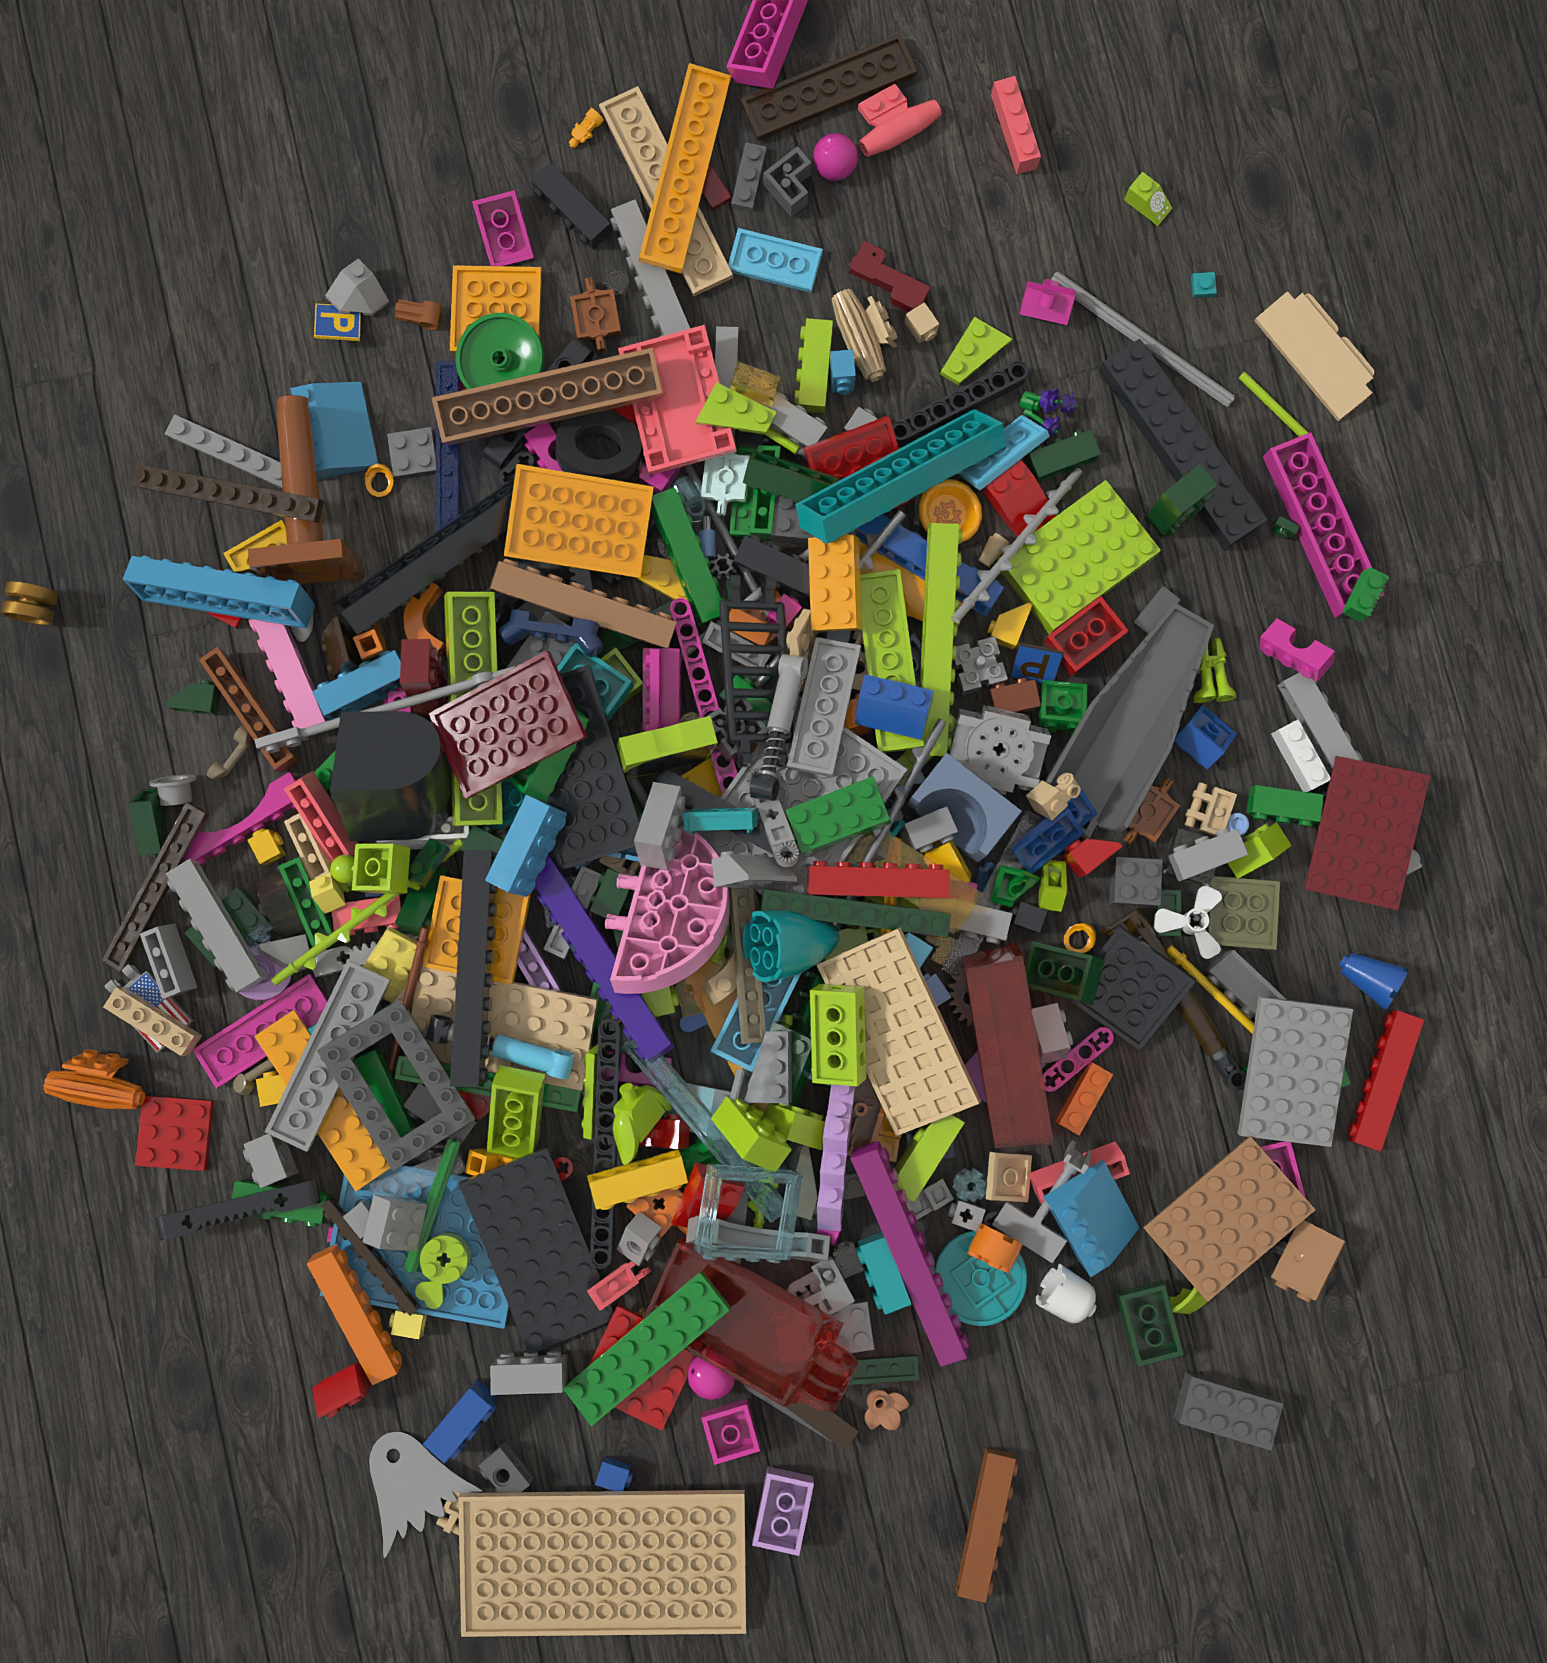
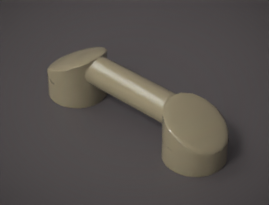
M244 725L240 726L235 732L233 739L239 744L224 765L217 761L207 771V776L210 779L218 780L227 776L245 750L250 746L252 737Z
M269 1058L245 1075L238 1074L233 1082L235 1092L240 1095H248L254 1087L252 1080L274 1067Z

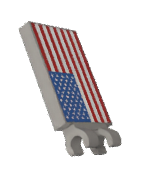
M128 964L122 969V972L131 979L124 987L188 1027L194 1022L173 997L162 999L156 979L149 971H145L142 974L134 964ZM110 980L105 985V988L110 993L116 987H123L117 980ZM135 1028L157 1053L166 1048L163 1044Z

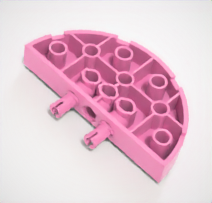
M683 825L681 826V840L676 842L675 858L673 862L669 863L668 870L641 866L639 876L618 875L617 888L635 890L628 917L607 914L609 919L605 921L606 929L624 931L610 978L615 993L636 994L652 992L680 982L706 963L719 946L725 934L730 916V895L728 888L714 887L712 859L717 858L718 855L698 833L691 835L690 831H684Z

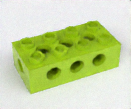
M819 984L810 990L812 1083L859 1086L866 1080L864 986Z

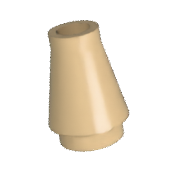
M997 533L990 536L979 561L989 568L1003 554L1000 547L1002 545H1009V542Z

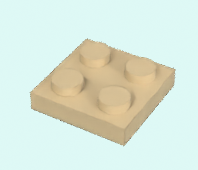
M990 1152L986 1199L1028 1202L1032 1155Z

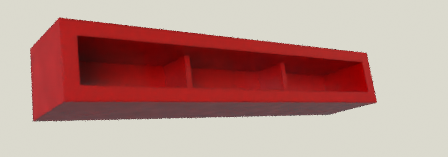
M813 861V865H807L806 893L813 895L949 898L950 870L943 869V864H929V868H920V864L906 863V868L897 867V863H883V867H874L873 862H860V866H851V862L837 861L836 866H828L827 861Z
M1390 1010L1385 1015L1383 1020V1026L1385 1027L1382 1035L1376 1041L1377 1051L1375 1057H1372L1369 1063L1370 1073L1368 1079L1366 1078L1362 1084L1361 1090L1363 1094L1361 1100H1358L1355 1105L1354 1113L1356 1115L1347 1130V1135H1349L1348 1141L1372 1150L1382 1151L1424 1022L1423 1019L1398 1010Z

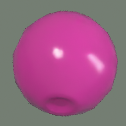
M840 133L828 134L822 137L815 146L813 161L816 171L827 180H843L852 174L857 165L858 154L855 144L846 135Z
M705 1350L696 1355L690 1363L688 1382L692 1390L699 1397L708 1400L720 1399L731 1391L735 1383L736 1369L734 1363L729 1356L719 1350Z

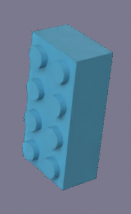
M391 650L385 651L379 655L378 659L372 662L365 661L358 666V669L352 672L345 671L338 675V679L319 684L317 686L318 689L312 692L324 716L333 720L339 718L341 712H359L388 697V691H395V688L402 687L400 684L401 656L395 650L392 652Z
M526 795L485 881L509 893L527 897L535 887L538 873L545 867V859L555 846V838L559 830L566 823L565 817L567 813Z

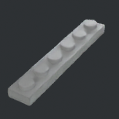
M174 414L165 432L167 437L282 489L280 462Z

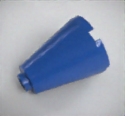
M1351 953L1350 956L1345 954L1339 964V967L1342 968L1340 973L1385 1010L1391 1004L1394 995L1400 989L1408 973V969L1355 953Z

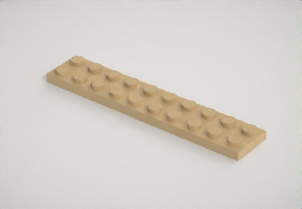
M637 86L599 104V108L651 210L668 145ZM699 206L682 269V274L693 296L733 278V274Z

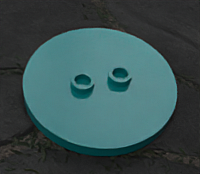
M968 1231L954 1237L943 1247L937 1257L934 1269L936 1273L939 1272L944 1283L943 1290L945 1294L948 1293L950 1295L953 1305L951 1307L954 1314H958L961 1322L975 1326L993 1325L1008 1318L1020 1305L1027 1286L1025 1263L1019 1253L1012 1270L1008 1274L988 1265L987 1262L981 1259L979 1260L967 1254L976 1231Z

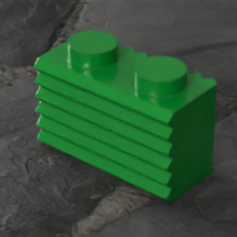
M1371 567L1367 568V570L1360 574L1342 613L1358 622H1362L1370 617L1389 577Z

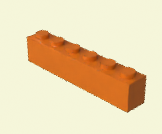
M337 1243L313 1254L307 1262V1266L371 1384H377L396 1375L402 1365L401 1355L397 1350L395 1351L391 1344V1337L388 1331H384L378 1312L373 1310L370 1305L369 1295L365 1290H362L356 1271L352 1270L348 1263L346 1252L340 1249Z

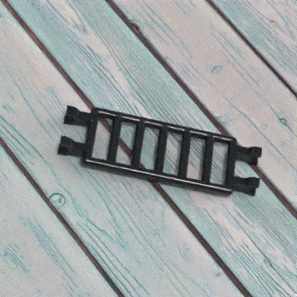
M731 575L730 580L726 581L729 600L724 599L719 603L727 734L730 742H738V767H748V764L753 763L750 743H767L766 740L769 739L770 735L737 733L736 720L769 721L771 711H735V698L774 699L776 689L734 688L733 675L779 677L778 667L732 666V653L779 655V661L783 654L788 655L785 605L782 602H775V577H766L765 582H761L763 601L740 600V575ZM729 609L776 611L777 624L730 622ZM730 631L778 633V645L731 644ZM793 721L790 733L784 735L783 738L785 740L782 742L781 748L783 750L780 751L779 755L781 759H778L777 764L779 768H782L783 764L786 765L788 763L785 743H792Z

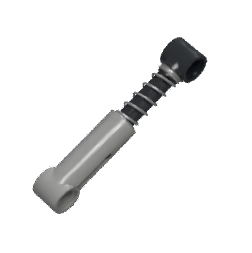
M783 654L780 658L778 666L779 679L767 725L770 737L766 740L768 745L764 749L766 754L762 758L763 766L760 767L759 774L754 775L750 782L749 793L751 798L775 801L778 797L780 783L779 779L776 778V768H779L777 764L778 759H781L779 755L780 751L783 750L781 747L782 742L785 741L783 739L784 735L790 733L801 682L807 674L808 660L806 657Z

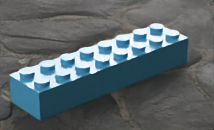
M131 556L123 577V581L142 601L305 629L308 627L315 607L314 602L301 587V584L294 580L280 581L271 576L262 578L252 573H245L244 575L229 569L220 571L210 566L196 567L187 562L178 564L168 559H162V561L154 560L149 556Z

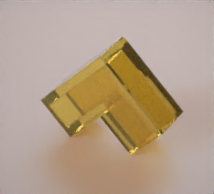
M927 935L925 941L937 947L930 960L944 966L957 940L950 936Z

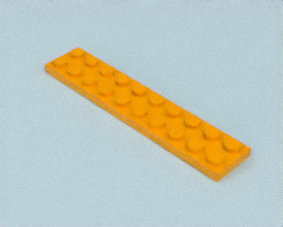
M691 63L688 65L639 255V262L682 273L731 75Z

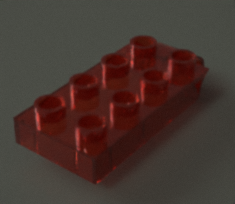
M687 1235L676 1243L643 1320L695 1275L703 1271L732 1309L684 1349L783 1407H787L790 1404H808L824 1412L837 1410L858 1364L856 1358L848 1350L835 1343L844 1323L712 1248L686 1243Z

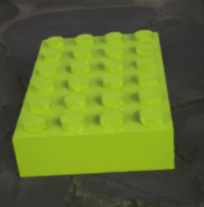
M1105 480L1034 532L1033 536L1037 540L1036 544H1023L1009 561L1013 565V569L1001 571V573L1025 604H1033L1030 611L1050 635L1099 596H1104L1154 559L1161 550Z

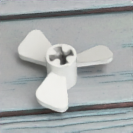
M1202 886L1198 889L1194 909L1184 915L1166 909L1158 910L1155 913L1154 919L1155 931L1164 933L1181 928L1186 934H1195L1198 948L1203 958L1209 959L1217 955L1221 947L1205 928L1209 924L1207 913L1221 901V893L1211 887ZM1189 915L1194 916V921L1200 922L1199 926L1192 927L1189 924L1191 923Z

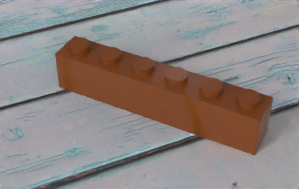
M216 647L199 659L254 741L257 738L281 732L225 651ZM281 747L280 751L275 753H266V751L261 750L273 769L280 773L285 772L300 761L292 747Z
M985 1447L955 1588L959 1597L986 1603L987 1595L991 1596L993 1581L991 1580L992 1571L996 1572L998 1566L996 1551L997 1547L1001 1548L1003 1533L1000 1532L1002 1523L1006 1524L1008 1518L1006 1504L1007 1500H1011L1013 1494L1012 1476H1016L1018 1470V1462H1015L1016 1459L1012 1453Z

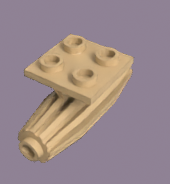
M845 289L832 297L837 324L848 350H853L854 362L864 378L875 382L880 380L886 371L880 344H890L895 348L897 347L895 339L898 337L893 326L890 325L889 321H886L889 319V315L880 300L876 302L872 296L868 297L870 306L865 311L853 291Z

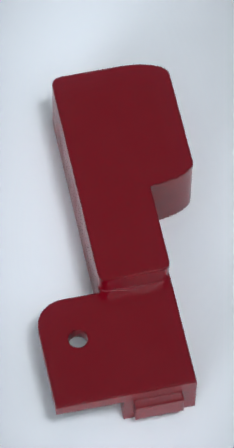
M863 241L856 257H853L849 265V273L890 292V304L907 313L924 303L928 297L930 287L882 264L885 252Z

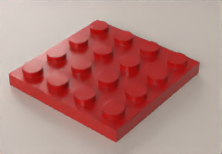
M885 416L803 449L810 469L838 477L840 481L893 453L899 447L890 417ZM911 498V499H909V501H907V502H905V503H902V504H900V505H898V506H896V507H899V506H902V505L907 504V503H909V502H912V501H914V499Z
M618 1304L590 1365L646 1317ZM697 1341L691 1342L615 1406V1408L657 1429L663 1430L688 1377L690 1363L699 1354L703 1344Z

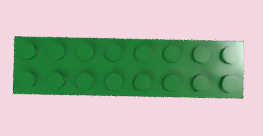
M700 1271L569 1382L564 1391L590 1426H593L732 1308L705 1273Z

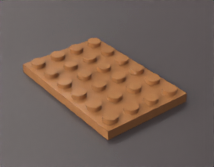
M1250 1136L1143 1226V1228L1208 1302L1313 1213L1315 1208Z

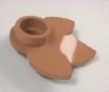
M881 1389L872 1390L867 1397L868 1409L864 1415L865 1422L871 1430L880 1424L887 1430H897L900 1426L899 1412L909 1407V1403L898 1392L887 1394L886 1391ZM877 1400H883L880 1404H875Z

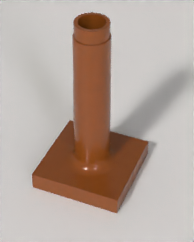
M300 395L282 396L276 400L282 490L286 493L319 499L309 399ZM285 517L287 545L248 549L249 567L262 578L271 576L280 581L294 580L301 585L364 578L362 560L342 539L323 540L321 517L319 523Z

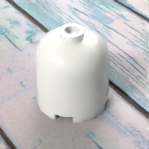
M1058 1264L1057 1270L1054 1268L1050 1269L1041 1282L1040 1286L1044 1289L1041 1296H1036V1304L1069 1323H1080L1087 1317H1091L1096 1309V1293L1094 1288L1087 1281L1061 1264Z

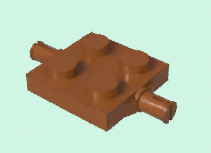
M587 277L585 278L587 291L579 295L570 296L577 339L579 341L596 340L597 351L602 352L600 346L602 344L604 352L607 350L604 338L621 334L614 290L595 289L594 278L590 277V286Z
M1165 777L1160 787L1151 785L1128 826L1130 831L1123 839L1128 845H1132L1137 835L1144 836L1152 843H1155L1180 807L1167 794V791L1174 783L1170 778Z

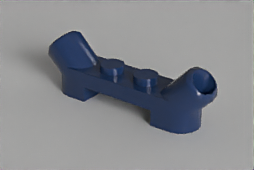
M512 610L509 622L499 628L500 636L510 646H514L527 635H533V638L545 641L547 638H554L555 641L568 644L569 641H575L588 657H595L603 649V643L597 636L599 624L587 619L574 618L572 626L536 622L537 618L530 611Z

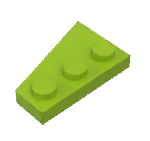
M716 382L696 420V424L712 425L718 428H733L740 431L767 435L777 416V412Z

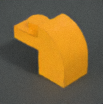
M486 1148L469 1150L465 1173L475 1176L517 1158L488 1153Z

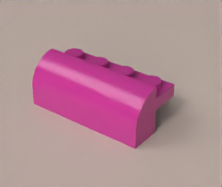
M643 648V732L681 723V648Z

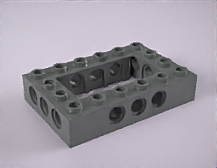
M401 998L317 1050L393 1171L475 1119L474 1113L459 1089L455 1086H450V1075ZM391 1032L442 1111L438 1115L433 1114L430 1116V1119L419 1127L411 1128L403 1137H400L395 1122L392 1124L385 1113L383 1103L380 1104L373 1094L371 1084H367L359 1072L358 1064L351 1059V1057Z

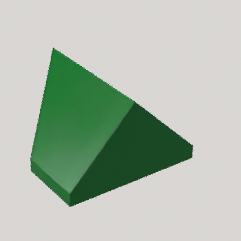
M1001 865L996 871L990 902L1012 907L1013 903L1041 878L1024 870Z

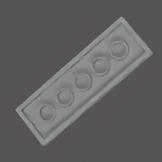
M816 637L787 769L833 777L861 645Z

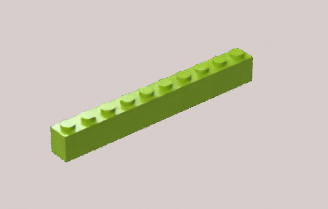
M928 524L920 687L933 690L934 698L923 735L924 744L938 718L947 722L936 742L937 745H934L929 756H944L947 751L951 750V737H948V728H952V715L949 714V706L953 705L954 693L950 692L951 682L955 680V669L951 668L952 659L956 658V646H953V636L957 635V623H954L951 617L959 608V601L955 599L956 590H959L960 577L956 576L957 567L961 565V553H958V544L962 542V530H959V524Z

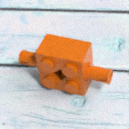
M668 1188L660 1191L655 1196L644 1195L638 1197L636 1201L628 1203L626 1207L635 1215L640 1211L662 1227L659 1236L662 1237L671 1226L674 1227L672 1220L684 1190L682 1188L675 1190ZM655 1198L658 1200L663 1198L665 1200L663 1203L665 1207H656ZM676 1226L687 1236L686 1227Z

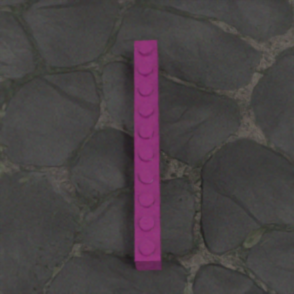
M876 1141L853 1149L850 1159L940 1366L967 1359L968 1348H970L969 1339L966 1334L963 1335L961 1332L960 1318L958 1314H954L952 1311L951 1297L948 1293L945 1294L943 1290L942 1276L939 1272L936 1273L933 1255L931 1252H927L924 1246L926 1245L924 1234L922 1231L918 1232L915 1225L917 1224L915 1213L913 1210L909 1211L906 1204L908 1203L907 1195L904 1189L900 1190L897 1183L899 1182L898 1174L895 1168L891 1169L888 1162L890 1157L886 1147L882 1148L880 1141Z

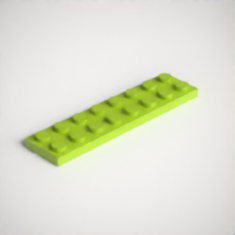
M900 569L860 574L862 635L867 673L871 676L916 686ZM875 729L877 749L883 753L912 750L913 747L924 746L923 739L917 740Z

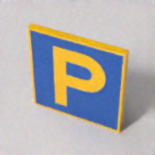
M315 304L314 338L360 341L361 312L350 311V314L340 313L332 304Z

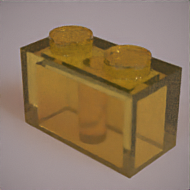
M738 361L730 381V388L745 397L773 407L781 388V377Z

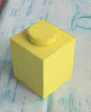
M330 872L309 881L312 898L324 914L346 905L343 889Z
M396 1310L395 1313H392L389 1327H392L391 1334L420 1339L424 1334L427 1315L413 1313L409 1316L407 1313L404 1314L400 1310Z

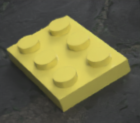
M388 926L363 967L391 980L383 999L393 1003L408 983L417 945H415V939Z

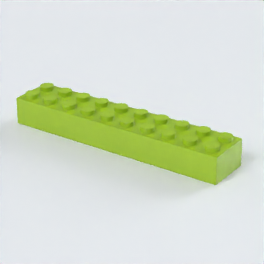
M447 592L444 595L448 685L469 680L478 673L496 672L494 592ZM475 688L448 695V703ZM451 767L453 826L503 824L501 782L466 799Z

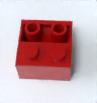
M359 1361L312 1387L316 1412L319 1418L327 1415L329 1418L347 1406L346 1403L352 1406L368 1394L367 1390L372 1384Z

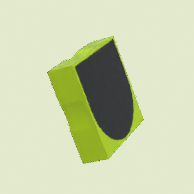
M708 716L619 738L617 747L623 771L626 773L627 779L630 780L658 773L661 767L670 770L706 761L718 742L711 717Z

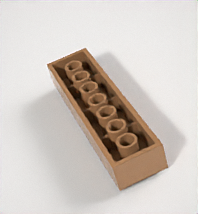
M504 559L503 562L499 561L489 588L491 590L574 618L597 622L600 627L662 648H668L676 625V622L671 620V615L662 612H656V615L651 614L648 607L635 604L634 607L628 606L629 601L618 597H613V600L606 598L607 593L595 589L591 593L584 590V585L570 582L569 585L562 583L563 578L549 574L548 577L541 576L540 570L528 566L523 570L517 567V562Z

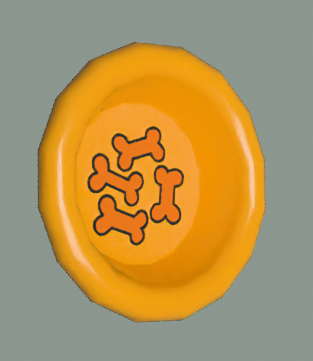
M946 479L944 482L927 489L926 492L922 493L918 504L919 519L927 533L928 524L930 523L959 524V530H962V542L969 540L978 531L982 520V508L976 493L968 485L957 480Z

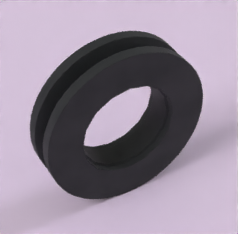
M604 410L565 419L560 424L556 434V459L563 472L624 482L636 472L639 466L642 447L639 430L632 421L618 412ZM599 435L611 438L619 445L621 451L612 458L595 460L579 452L576 445L585 437Z

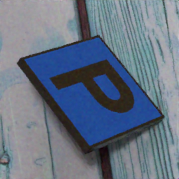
M1019 642L1009 677L1015 679L1028 678V681L1035 680L1036 683L1040 684L1042 680L1055 681L1064 651Z

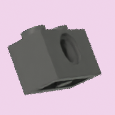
M506 1441L488 1454L478 1465L481 1468L480 1472L486 1480H490L495 1486L496 1493L522 1492L534 1479V1476ZM500 1469L507 1470L510 1477L502 1476Z

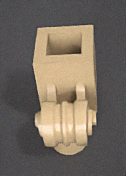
M1071 773L1060 775L1057 779L1058 785L1055 787L1041 781L1026 795L1035 812L1052 821L1068 806L1067 802L1071 798H1076L1080 794L1081 788Z

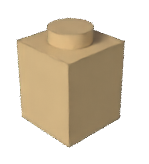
M925 302L906 314L904 323L919 344L924 340L928 342L937 335L939 323Z

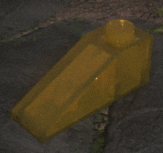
M695 971L687 978L675 984L683 1017L706 1012L698 972Z

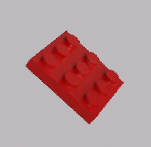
M145 1096L141 1107L135 1166L207 1170L214 1101Z

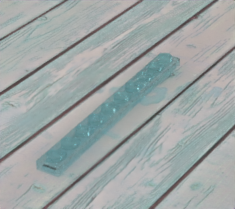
M627 1038L623 1041L621 1046L721 1165L725 1169L739 1172L745 1186L744 1192L769 1222H773L786 1213L790 1208L787 1202L755 1164L740 1157L711 1120L713 1114L665 1057L662 1056L653 1063L646 1059L643 1061L635 1050L638 1046L634 1039L630 1041Z

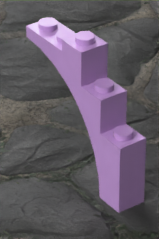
M831 1084L823 1135L820 1190L817 1203L818 1229L841 1232L855 1086Z

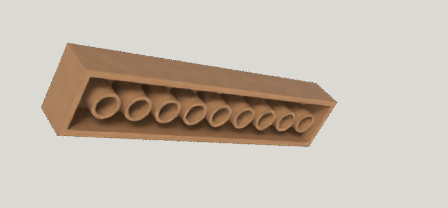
M652 347L432 397L441 441L449 446L665 397L656 353Z

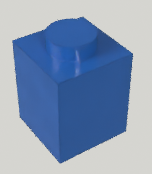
M605 1456L595 1485L612 1491H623L624 1486L629 1488L633 1473L629 1472L631 1464Z

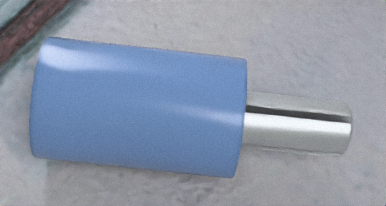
M704 516L703 530L699 531V538L702 544L700 548L703 555H706L708 560L716 558L715 531L711 530V517L707 516L706 527V516Z

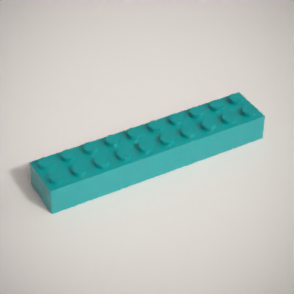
M973 409L798 502L796 509L800 528L826 544L836 541L837 538L846 533L854 531L857 527L867 522H871L881 514L889 512L892 508L909 501V499L920 493L926 492L927 489L944 482L947 478L962 472V470L979 463L980 460L1006 447L1003 423Z

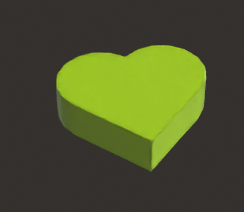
M430 1280L423 1281L417 1285L415 1294L418 1299L425 1301L427 1307L436 1309L442 1305L444 1301L443 1284Z

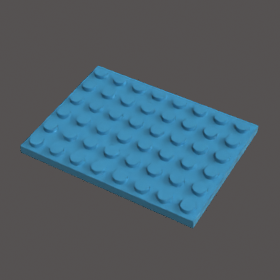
M402 1165L394 1171L390 1168L356 1192L344 1175L339 1204L348 1213L365 1199L371 1205L373 1195L406 1197L426 1203L437 1171L409 1165ZM451 1173L427 1242L444 1232L459 1234L470 1247L471 1261L466 1271L457 1280L443 1284L444 1301L440 1307L431 1309L427 1307L424 1300L417 1298L415 1294L417 1285L423 1281H430V1279L423 1275L420 1264L416 1273H409L404 1270L409 1251L374 1248L421 1305L415 1313L504 1329L509 1305L459 1186V1182L470 1177ZM334 1223L330 1247L338 1243L340 1249L346 1252L348 1263L351 1269L356 1271L362 1290H365L369 1295L370 1305L400 1310L396 1305L398 1301L393 1295H388L384 1291L382 1281L378 1276L374 1277L368 1271L366 1261L355 1255L352 1250L353 1245L348 1239L344 1240L337 1231L339 1228ZM447 1253L441 1256L446 1263L451 1260V1258L447 1257Z

